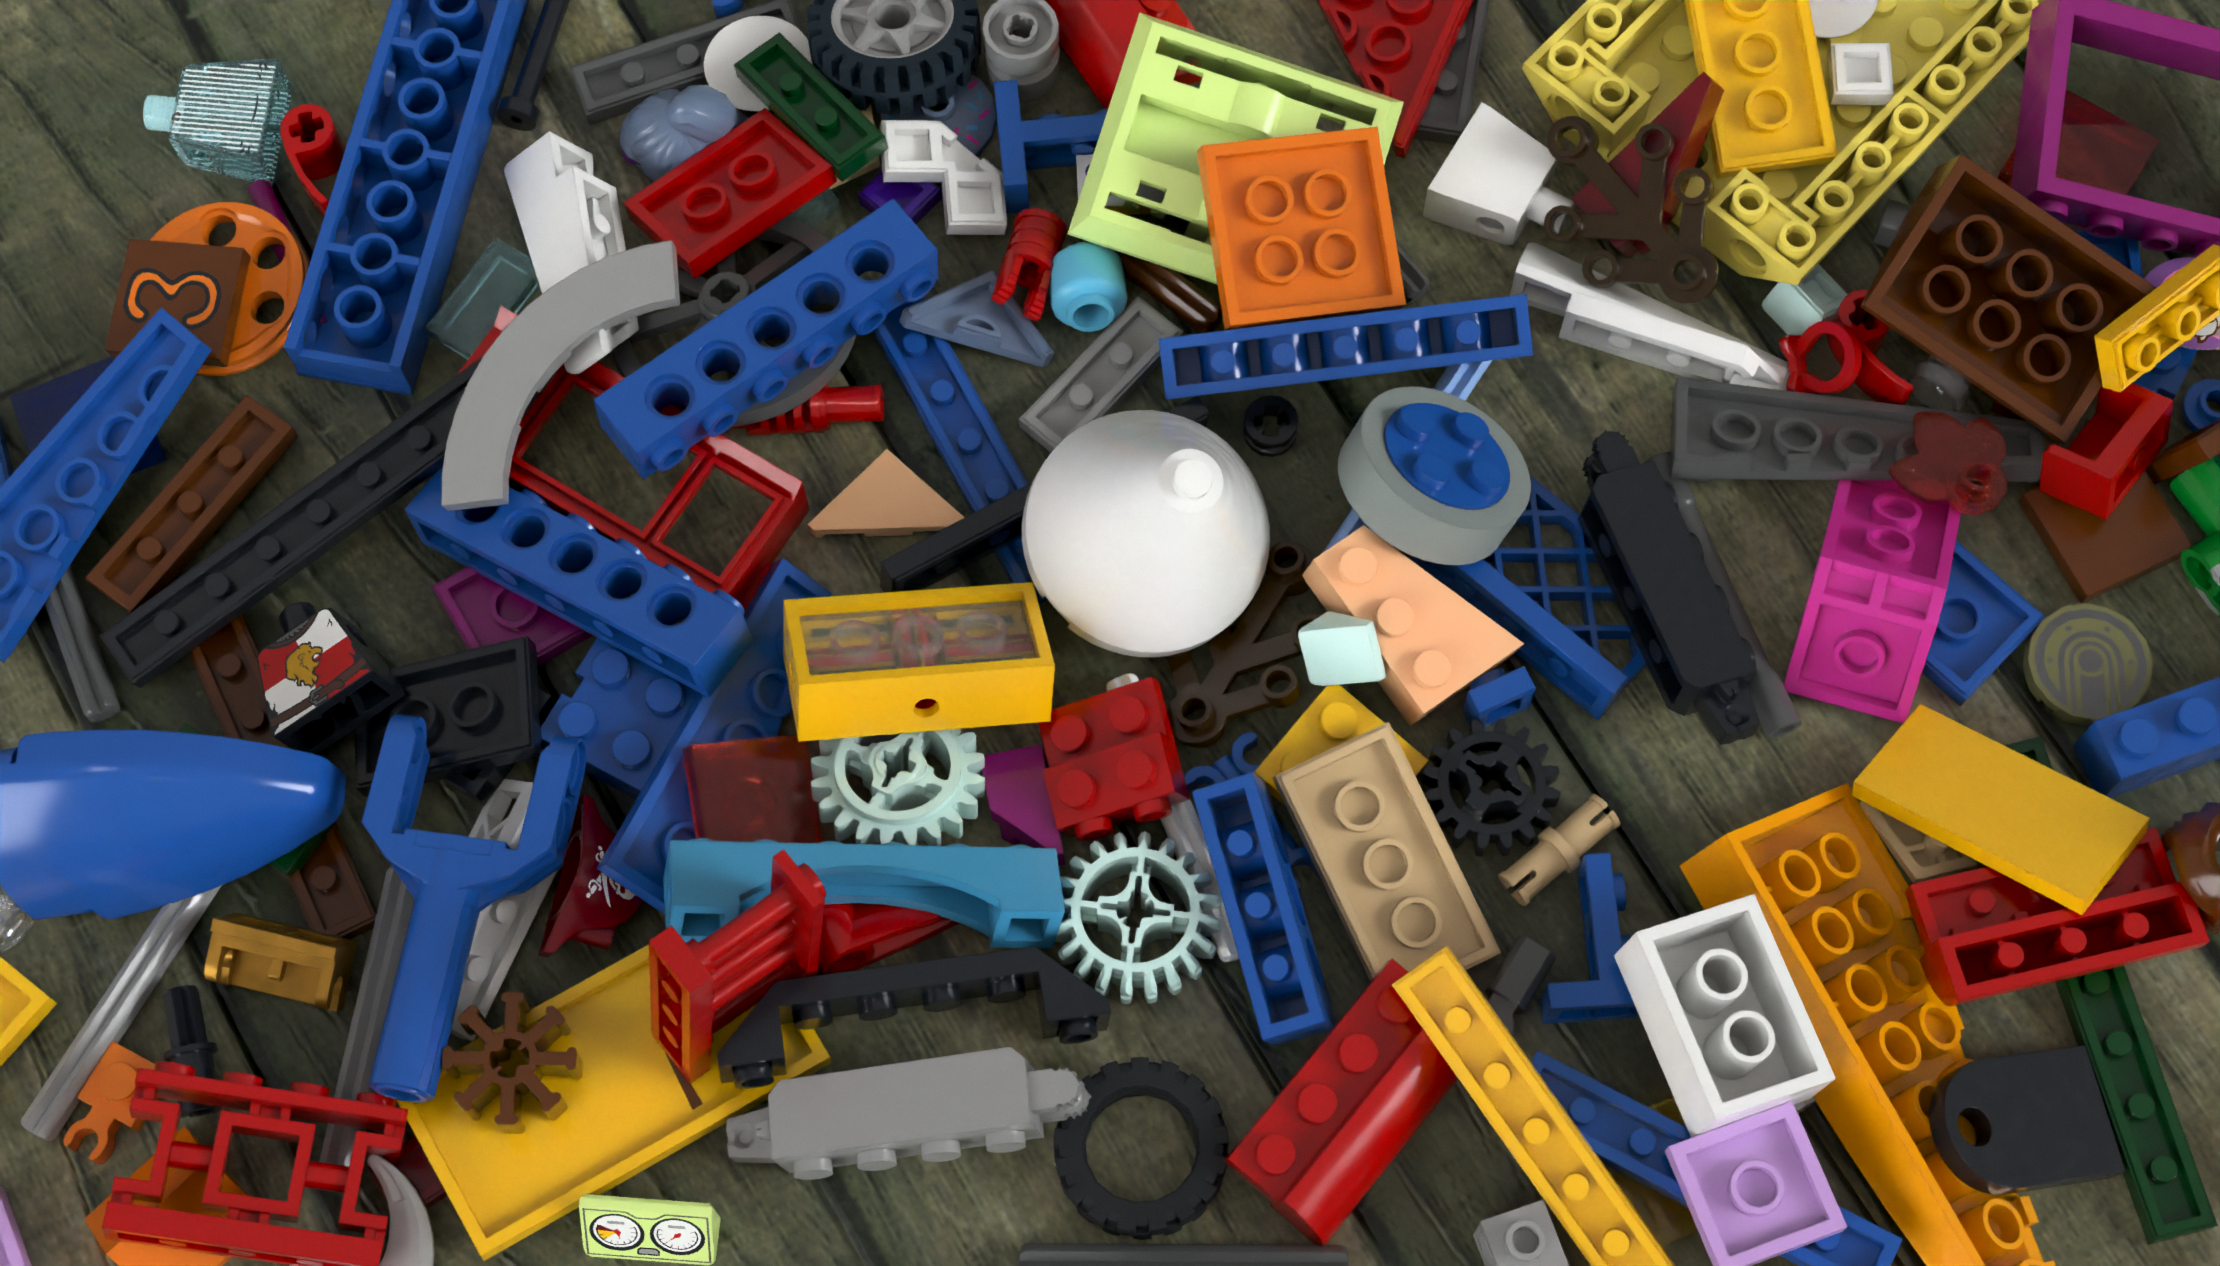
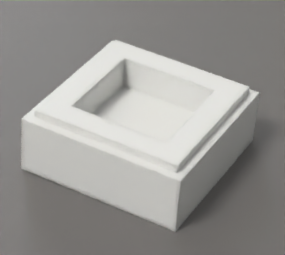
M1830 43L1827 59L1831 105H1886L1893 98L1890 43Z

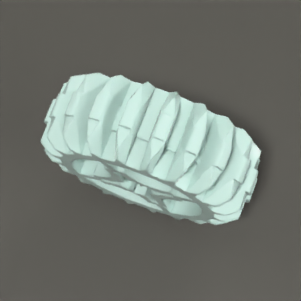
M1144 831L1138 837V847L1127 848L1126 837L1123 833L1119 832L1114 835V851L1107 853L1101 843L1094 841L1090 844V854L1093 863L1090 864L1085 859L1074 856L1070 860V869L1077 879L1067 876L1060 877L1062 894L1065 897L1063 898L1065 913L1055 941L1068 943L1058 951L1059 961L1062 965L1082 960L1077 965L1074 975L1084 982L1090 980L1095 974L1098 975L1095 990L1104 997L1109 993L1112 984L1119 985L1120 1002L1125 1005L1130 1004L1133 999V988L1144 987V996L1147 1003L1157 1002L1156 984L1161 982L1165 984L1167 990L1172 995L1179 994L1182 991V984L1177 972L1180 971L1188 978L1197 980L1202 975V967L1193 956L1202 959H1212L1215 955L1216 946L1206 937H1212V934L1220 932L1222 921L1214 916L1204 914L1202 911L1220 908V896L1214 893H1198V889L1207 887L1212 883V875L1209 871H1200L1189 875L1187 872L1196 863L1197 857L1194 853L1188 852L1176 861L1172 859L1175 851V841L1171 840V838H1167L1162 842L1159 851L1152 850L1150 834ZM1130 874L1127 887L1121 893L1115 896H1099L1097 902L1089 901L1094 892L1106 882L1116 877ZM1150 876L1162 880L1172 887L1182 899L1187 912L1174 911V904L1164 903L1156 899L1149 889ZM1141 893V909L1144 910V918L1140 922V927L1136 928L1135 941L1131 944L1130 927L1127 926V918L1131 914V908H1135L1136 894ZM1082 923L1095 924L1098 931L1114 935L1121 944V960L1114 959L1100 951L1087 936ZM1173 933L1183 935L1178 944L1165 955L1151 961L1141 962L1143 950L1150 942L1156 939H1171Z

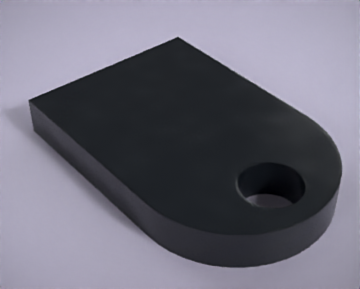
M2085 1045L1974 1060L1945 1075L1937 1084L1931 1097L1929 1108L1930 1130L1941 1158L1955 1176L1980 1192L1991 1195H2006L2110 1179L2126 1172ZM1959 1115L1965 1117L1972 1124L1976 1133L1975 1146L1968 1143L1962 1137L1958 1128Z

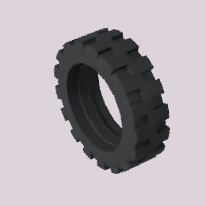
M1133 1057L1131 1062L1118 1064L1117 1061L1107 1063L1100 1067V1072L1092 1077L1087 1075L1082 1079L1085 1089L1092 1096L1087 1106L1088 1111H1084L1082 1116L1077 1115L1075 1119L1069 1116L1067 1120L1058 1121L1055 1128L1054 1159L1061 1187L1068 1200L1070 1199L1077 1207V1212L1090 1223L1093 1221L1101 1226L1103 1231L1111 1235L1120 1236V1234L1133 1236V1239L1145 1240L1151 1239L1152 1235L1164 1233L1167 1236L1182 1230V1226L1191 1220L1193 1222L1197 1220L1207 1210L1208 1204L1217 1196L1221 1188L1227 1166L1224 1160L1228 1156L1229 1144L1227 1125H1225L1222 1110L1216 1098L1210 1096L1205 1090V1084L1192 1073L1189 1076L1180 1071L1179 1066L1172 1062L1162 1060V1064L1149 1062L1148 1057ZM1148 1095L1169 1102L1185 1116L1195 1136L1196 1156L1191 1173L1177 1190L1158 1200L1134 1202L1114 1196L1096 1180L1087 1162L1086 1142L1092 1123L1107 1106L1124 1097Z

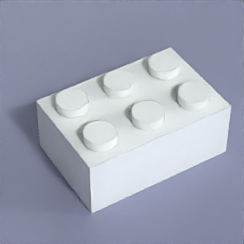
M1755 894L1638 931L1614 955L1691 1138L1793 1101V1104L1809 1100L1836 1079Z

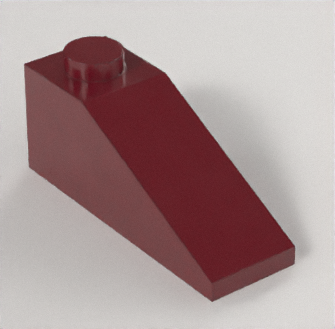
M1705 72L1701 73L1651 122L1666 127L1673 134L1675 140L1674 150L1667 158L1662 225L1667 231L1666 225L1676 216L1681 200L1674 191L1675 179L1684 169L1695 167L1724 93V89ZM1654 132L1646 138L1645 149L1648 153H1657L1664 147L1665 137L1663 133ZM1634 138L1608 164L1639 198L1642 156L1636 150ZM1690 178L1685 182L1684 193L1686 191ZM1591 181L1571 199L1584 214L1620 215ZM1608 239L1618 251L1631 258L1638 251L1641 254L1651 251L1643 241Z

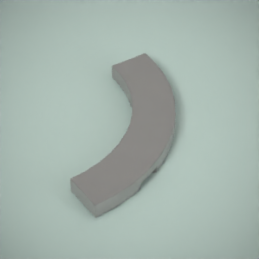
M672 240L635 247L610 255L579 269L550 287L526 306L501 332L485 353L470 378L453 418L446 443L442 470L441 506L447 511L509 504V476L512 456L522 428L519 424L536 391L540 393L552 375L573 354L571 351L602 328L606 331L633 317L659 309L680 306L677 252Z

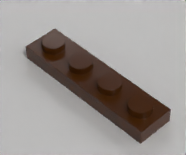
M246 395L90 571L85 579L93 588L129 614L174 580L297 439L298 435L294 428Z

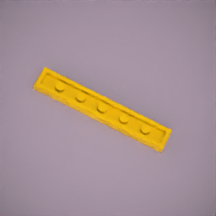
M1448 945L1392 984L1394 989L1591 1266H1676Z

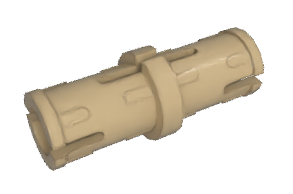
M1592 794L1588 801L1572 813L1556 829L1551 827L1544 829L1537 836L1539 843L1518 859L1506 871L1498 874L1501 884L1505 889H1508L1510 886H1515L1528 874L1529 879L1510 894L1522 906L1528 905L1534 896L1563 871L1572 873L1581 864L1579 857L1610 831L1619 827L1621 824L1619 818L1612 810L1590 825V821L1608 806L1601 797Z

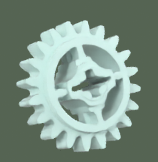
M961 729L819 740L821 756L811 759L812 777L814 778L811 781L813 801L820 802L818 804L820 821L822 823L834 822L835 839L838 842L849 838L852 834H856V844H873L876 842L882 845L889 842H899L905 845H918L919 842L925 841L928 846H941L942 831L960 839L963 836L962 818L976 819L978 817L977 798L985 797V777L981 776L983 775L982 769L985 768L984 754L976 753V734L974 732L960 734ZM927 752L935 756L943 764L949 775L947 780L934 775V768L928 765L925 759ZM850 774L861 777L863 786L870 790L872 798L869 803L859 798L848 783Z

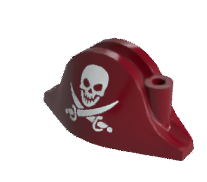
M585 794L578 799L563 867L560 870L557 889L550 908L538 956H551L562 944L569 940L608 950L615 929L632 917L643 901L596 869L614 839L615 834L603 822L593 798Z

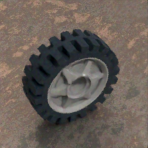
M813 0V4H809L807 32L812 64L848 100L852 97L853 105L857 109L866 111L870 103L874 102L876 113L889 114L891 104H899L902 114L914 112L913 102L920 101L924 109L937 105V93L947 100L956 94V84L965 87L971 80V71L976 72L979 65L981 26L977 0Z

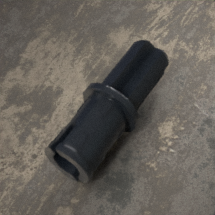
M184 985L164 991L163 1002L171 1049L164 1053L165 1061L194 1067L196 1069L195 1076L216 1079L213 1054L218 1051L216 1043L207 1041L200 994L197 987L194 985ZM177 1100L181 1106V1118L208 1115L223 1108Z

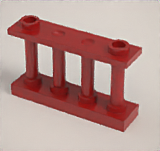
M784 849L774 855L772 859L770 894L699 943L694 939L685 943L671 925L649 940L651 1034L689 1084L711 1069L713 1034L755 1006L775 981L817 976L826 891L812 868L805 863L797 866Z

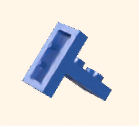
M1017 80L994 82L1006 214L1019 213L1022 210L1029 209L1026 170L1077 166L1076 155L1094 154L1108 109L1099 110L1092 115L1065 117L1060 114H1046L1035 120L1021 121Z
M1610 853L1585 854L1577 870V880L1589 981L1548 983L1540 998L1543 1024L1640 1018L1614 957L1631 938L1629 934L1620 935L1618 911H1625L1626 889L1623 874L1621 872L1613 873Z

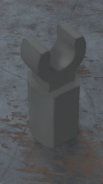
M1527 936L1517 937L1485 990L1486 995L1490 998L1488 1003L1511 1035H1513L1515 1025L1512 1017L1513 1014L1521 1015L1525 1012L1556 960L1554 954L1549 949Z

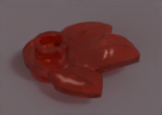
M1923 411L1916 413L1913 418L1912 427L1915 445L1919 453L1901 459L1889 467L1888 472L1893 480L1913 497L1925 503L1948 501L1953 508L1964 514L1979 515L1997 507L2007 491V479L2000 467L2006 454V446L2003 436L1998 429L1984 417L1973 420L1964 428L1957 419L1942 412ZM1968 478L1976 479L1984 485H1975Z

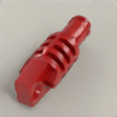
M827 384L809 400L786 413L765 421L743 426H733L731 428L747 429L748 436H772L773 434L789 435L790 433L807 434V432L824 433L825 430H830L833 423L884 422L883 388L881 384L829 387Z

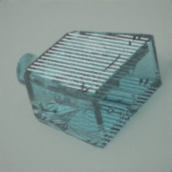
M277 59L189 64L182 70L176 97L147 96L143 108L144 124L148 130L168 131L170 143L182 163L189 167L249 182L264 179L273 185L282 142L280 126L284 116L288 113L293 88Z

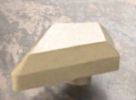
M1863 801L1860 802V807L1872 823L1879 837L1913 883L1972 870L1977 866V862L1973 858Z

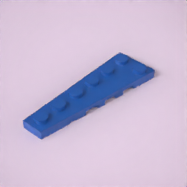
M162 307L0 487V661L3 663L24 637L38 612L212 351L211 348Z
M781 558L772 564L743 615L754 640L710 698L699 692L697 693L596 868L663 914H665L663 878L670 840L688 841L695 838H706L712 841L739 842L743 829L748 828L757 805L753 803L763 773L770 769L776 752L773 745L783 717L789 715L792 707L783 658L784 600L830 597L832 594L786 559Z

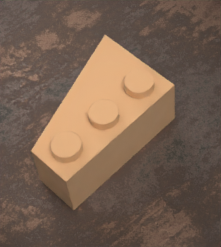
M1364 525L1314 558L1302 575L1326 611H1333L1374 622L1386 677L1377 682L1410 727L1467 688L1477 678L1507 660L1524 645L1522 641Z

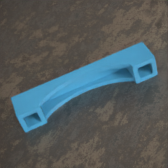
M695 838L688 841L670 840L663 878L665 927L667 929L672 925L685 943L691 939L699 943L769 895L771 891L772 859L774 855L783 849L797 866L805 863L817 874L826 891L824 905L842 903L882 904L931 912L986 935L989 938L990 948H1027L1035 946L1036 948L1053 949L1065 913L1056 848H1032L1027 845L970 847L959 843L946 846L905 845L899 842L875 845L842 844L837 841L780 843L768 839L754 842L712 841L706 838Z

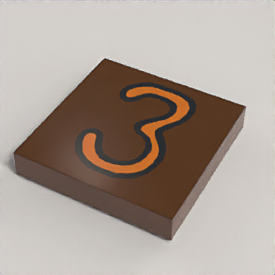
M130 239L105 350L112 357L116 358L162 307L212 349L202 365L227 367L251 256L244 248Z

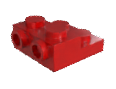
M1152 676L1051 710L1050 722H1038L1049 768L1042 771L1056 828L1065 834L1076 837L1077 841H1091L1106 837L1114 832L1113 824L1135 818V821L1140 823L1162 819L1172 814V805L1190 800L1160 683Z

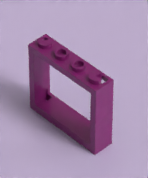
M2044 0L2032 9L2011 188L2060 222L2085 227L2086 233L2095 237L2112 238L2122 236L2140 241V245L2148 250L2170 251L2174 249L2194 254L2195 258L2213 244L2220 246V213L2219 218L2056 178L2071 42L2220 81V30L2108 0Z

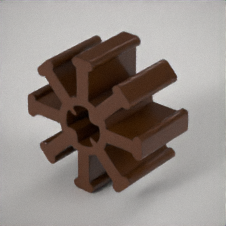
M504 992L501 995V1000L505 1004L504 1031L495 1034L486 1024V1019L477 1006H469L458 1017V1022L468 1035L475 1034L485 1044L483 1051H454L450 1046H446L442 1052V1067L452 1079H458L460 1075H481L463 1093L458 1091L453 1096L455 1101L473 1120H479L481 1117L480 1111L501 1093L500 1114L495 1117V1123L505 1134H522L525 1131V1126L521 1122L522 1095L530 1092L542 1104L541 1108L549 1120L555 1121L567 1110L568 1106L560 1093H552L541 1082L543 1075H572L573 1079L580 1080L582 1078L583 1061L574 1047H569L567 1052H544L560 1036H568L571 1033L565 1018L554 1006H548L546 1008L547 1014L525 1034L526 1013L531 1011V1006L523 993ZM518 1049L525 1061L529 1060L528 1065L517 1066L515 1077L508 1078L502 1067L498 1066V1063L509 1061L511 1050Z

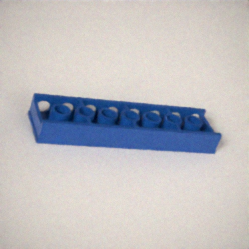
M529 0L391 1L284 344V349L293 362L297 375L413 396ZM325 314L328 322L321 325V318Z

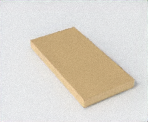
M1389 722L1272 777L1370 981L1391 958L1410 972L1447 945L1465 970L1501 953Z

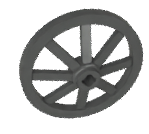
M787 216L753 239L770 241L785 246L743 276L737 273V251L717 264V274L708 280L700 276L694 279L685 270L678 268L679 291L697 299L637 319L639 330L611 351L620 374L626 378L643 366L634 352L633 343L699 321L690 333L692 334L830 240L815 228ZM819 304L812 307L810 311L830 312L835 307L829 304ZM856 335L840 345L835 355L827 363L815 369L808 367L789 380L787 387L777 397L765 403L758 401L739 414L733 426L753 424L777 417L809 400L826 386L841 369L854 345ZM770 337L765 339L764 342L771 347H777L785 343L786 340L780 337ZM727 370L728 380L732 379L737 373ZM671 404L682 411L687 408L681 404Z

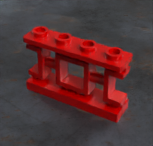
M156 1062L154 1070L137 1069L135 1092L129 1108L131 1118L162 1122L150 1180L144 1181L114 1176L111 1200L107 1202L102 1230L106 1239L290 1266H380L388 1216L355 1212L366 1153L400 1158L408 1109L396 1107V1099L368 1092L358 1093L356 1101L329 1097V1088L305 1082L291 1083L289 1091L262 1087V1078L241 1072L223 1073L222 1080L195 1076L196 1069L194 1067L175 1062ZM156 1097L249 1111V1114L221 1110L214 1146L175 1141L182 1112L181 1106L178 1103L156 1100ZM291 1118L384 1131V1133L377 1134L356 1130L349 1166L310 1161L316 1134V1124L291 1121ZM233 1133L298 1143L287 1201L221 1192ZM169 1168L208 1173L202 1198V1208L208 1211L228 1213V1216L223 1218L133 1205L134 1200L162 1204ZM305 1188L344 1193L338 1230L364 1233V1237L360 1238L271 1225L270 1220L298 1224Z

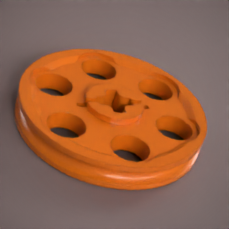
M217 202L193 208L169 221L150 239V241L209 245L211 231L217 225L229 222L236 225V233L233 239L224 247L244 248L251 256L227 367L202 365L196 373L198 375L226 376L252 369L277 354L284 347L308 271L309 262L306 254L287 227L272 214L249 204ZM272 244L285 246V256L280 264L271 269L258 267V257L262 250ZM273 298L284 301L283 313L276 321L268 324L257 322L256 313L263 302Z

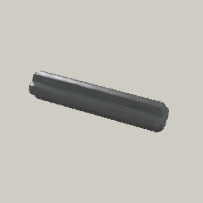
M69 566L46 600L45 606L83 714L89 721L97 723L116 716L119 713L120 705L74 575Z

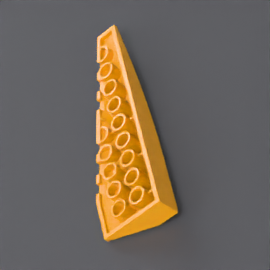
M1845 783L1729 832L1679 865L1704 910L1755 894L1836 1077L1833 1082L1814 1095L1816 1103L1885 1209L1925 1265L2056 1266L2054 1260L2043 1261L2030 1226L2039 1223L2029 1195L2019 1197L2018 1193L1991 1195L1975 1190L1954 1175L1944 1163L1935 1146L1929 1123V1108L1933 1092L1945 1075L1974 1060L1966 1059L1960 1044L1961 1030L1965 1028L1956 1005L1947 1006L1937 997L1919 961L1925 954L1913 922V915L1905 895V891L1909 886L1872 823L1860 807L1858 799L1852 796V789L1849 784ZM1959 1115L1958 1128L1962 1137L1968 1143L1975 1146L1976 1133L1972 1124L1965 1117Z

